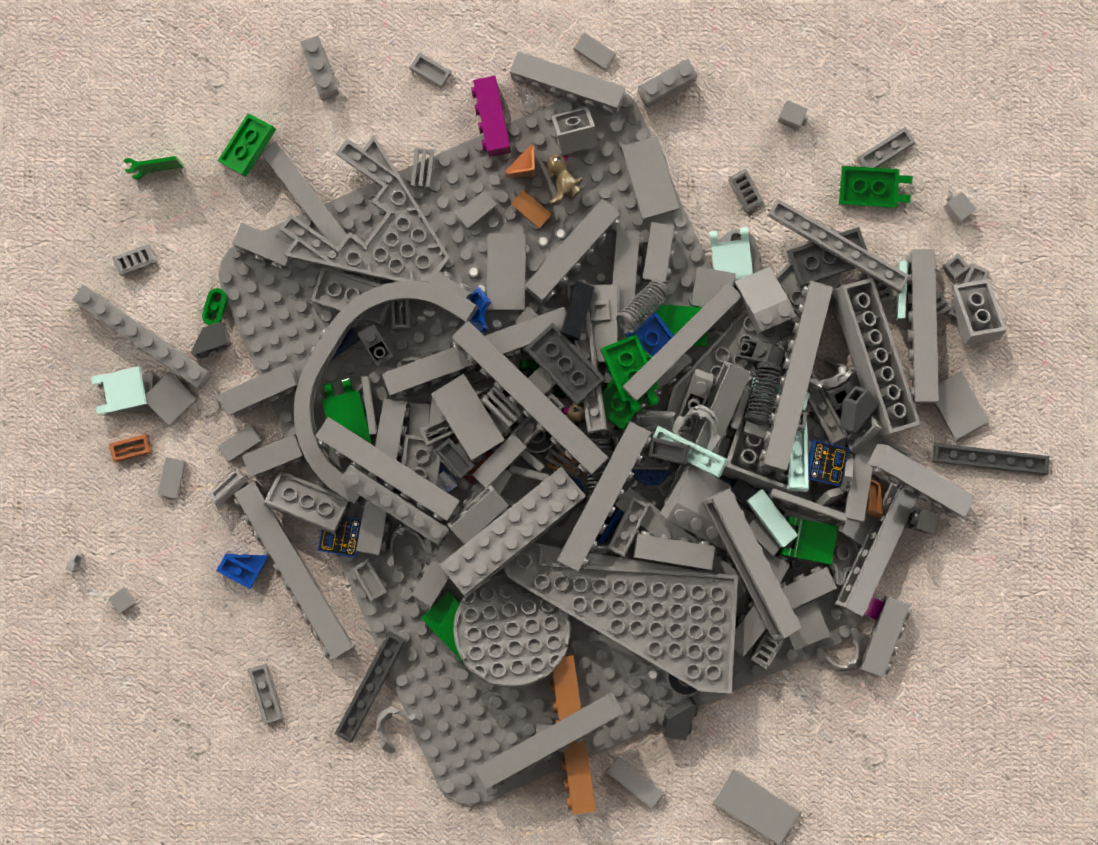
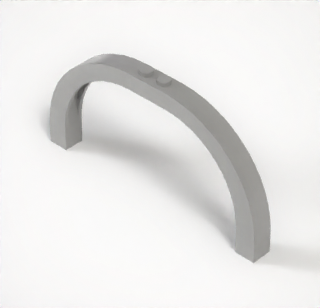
M398 281L368 290L353 299L337 314L327 330L324 329L321 332L318 345L314 346L309 352L310 358L301 373L294 400V424L298 442L304 457L317 476L328 487L354 504H359L362 496L339 482L345 471L334 463L324 447L318 443L319 439L315 437L317 429L314 419V402L319 381L349 330L365 314L381 305L400 300H421L439 305L464 321L470 322L479 306L448 288L421 281Z

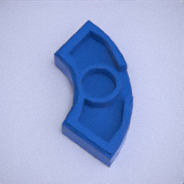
M477 287L469 300L479 307L470 323L481 334H484L488 330L485 323V313L491 301L483 290Z

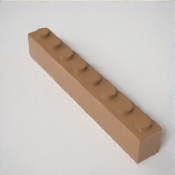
M574 654L564 655L560 664L552 672L554 681L550 682L551 693L556 694V701H553L554 713L558 712L559 720H556V723L581 710ZM586 739L577 744L573 741L569 743L570 748L564 751L565 759H561L562 770L567 771V778L564 779L565 790L570 792V798H567L568 810H572L573 815L596 812Z

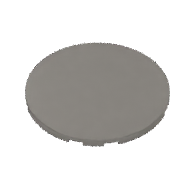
M505 572L497 573L466 599L465 597L462 598L454 619L455 645L467 668L483 681L505 688L524 687L544 679L560 664L569 644L570 619L568 613L512 581Z

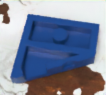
M225 554L216 571L251 590L268 560V556Z

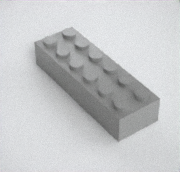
M602 199L525 284V290L542 305L545 302L549 303L555 297L556 292L554 291L557 288L562 289L565 283L568 282V276L570 274L575 275L581 268V262L583 260L587 261L593 255V248L596 245L600 247L607 239L606 234L609 231L612 233L619 226L620 213Z

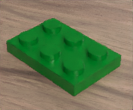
M248 113L217 161L246 177L275 133L276 128Z

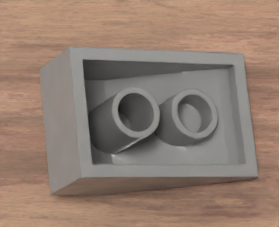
M770 267L734 282L742 296L741 299L757 335L796 317L787 295Z
M989 279L953 285L957 325L963 345L968 346L1000 340L1007 329Z

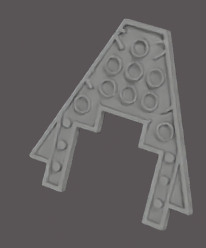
M373 135L363 149L347 138L336 152V155L382 187L372 200V204L386 213V215L365 243L349 232L337 247L290 213L279 228L282 233L294 240L284 256L393 282L421 281L430 283L436 273L445 266L450 258L377 138Z

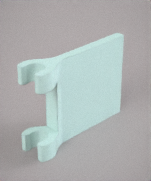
M748 227L740 228L741 240L719 242L718 232H709L714 270L735 273L734 282L753 274Z
M140 366L91 377L92 384L104 385L107 405L96 407L97 414L105 415L147 404Z

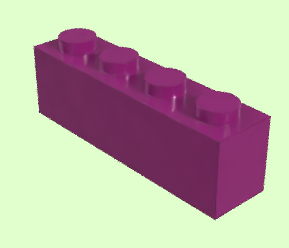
M496 76L473 80L474 87H471L473 99L477 98L478 104L474 105L476 116L481 118V122H478L480 134L484 133L485 140H481L483 151H487L489 157L511 153Z

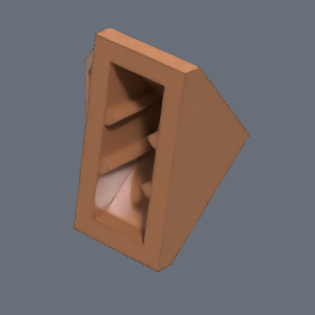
M532 144L505 171V175L508 178L535 177L534 146Z

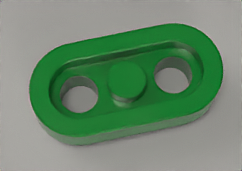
M214 288L207 295L202 313V319L207 325L222 321L228 301V296L222 289ZM220 295L221 300L216 302V297ZM212 314H216V318L214 320L210 319V316Z

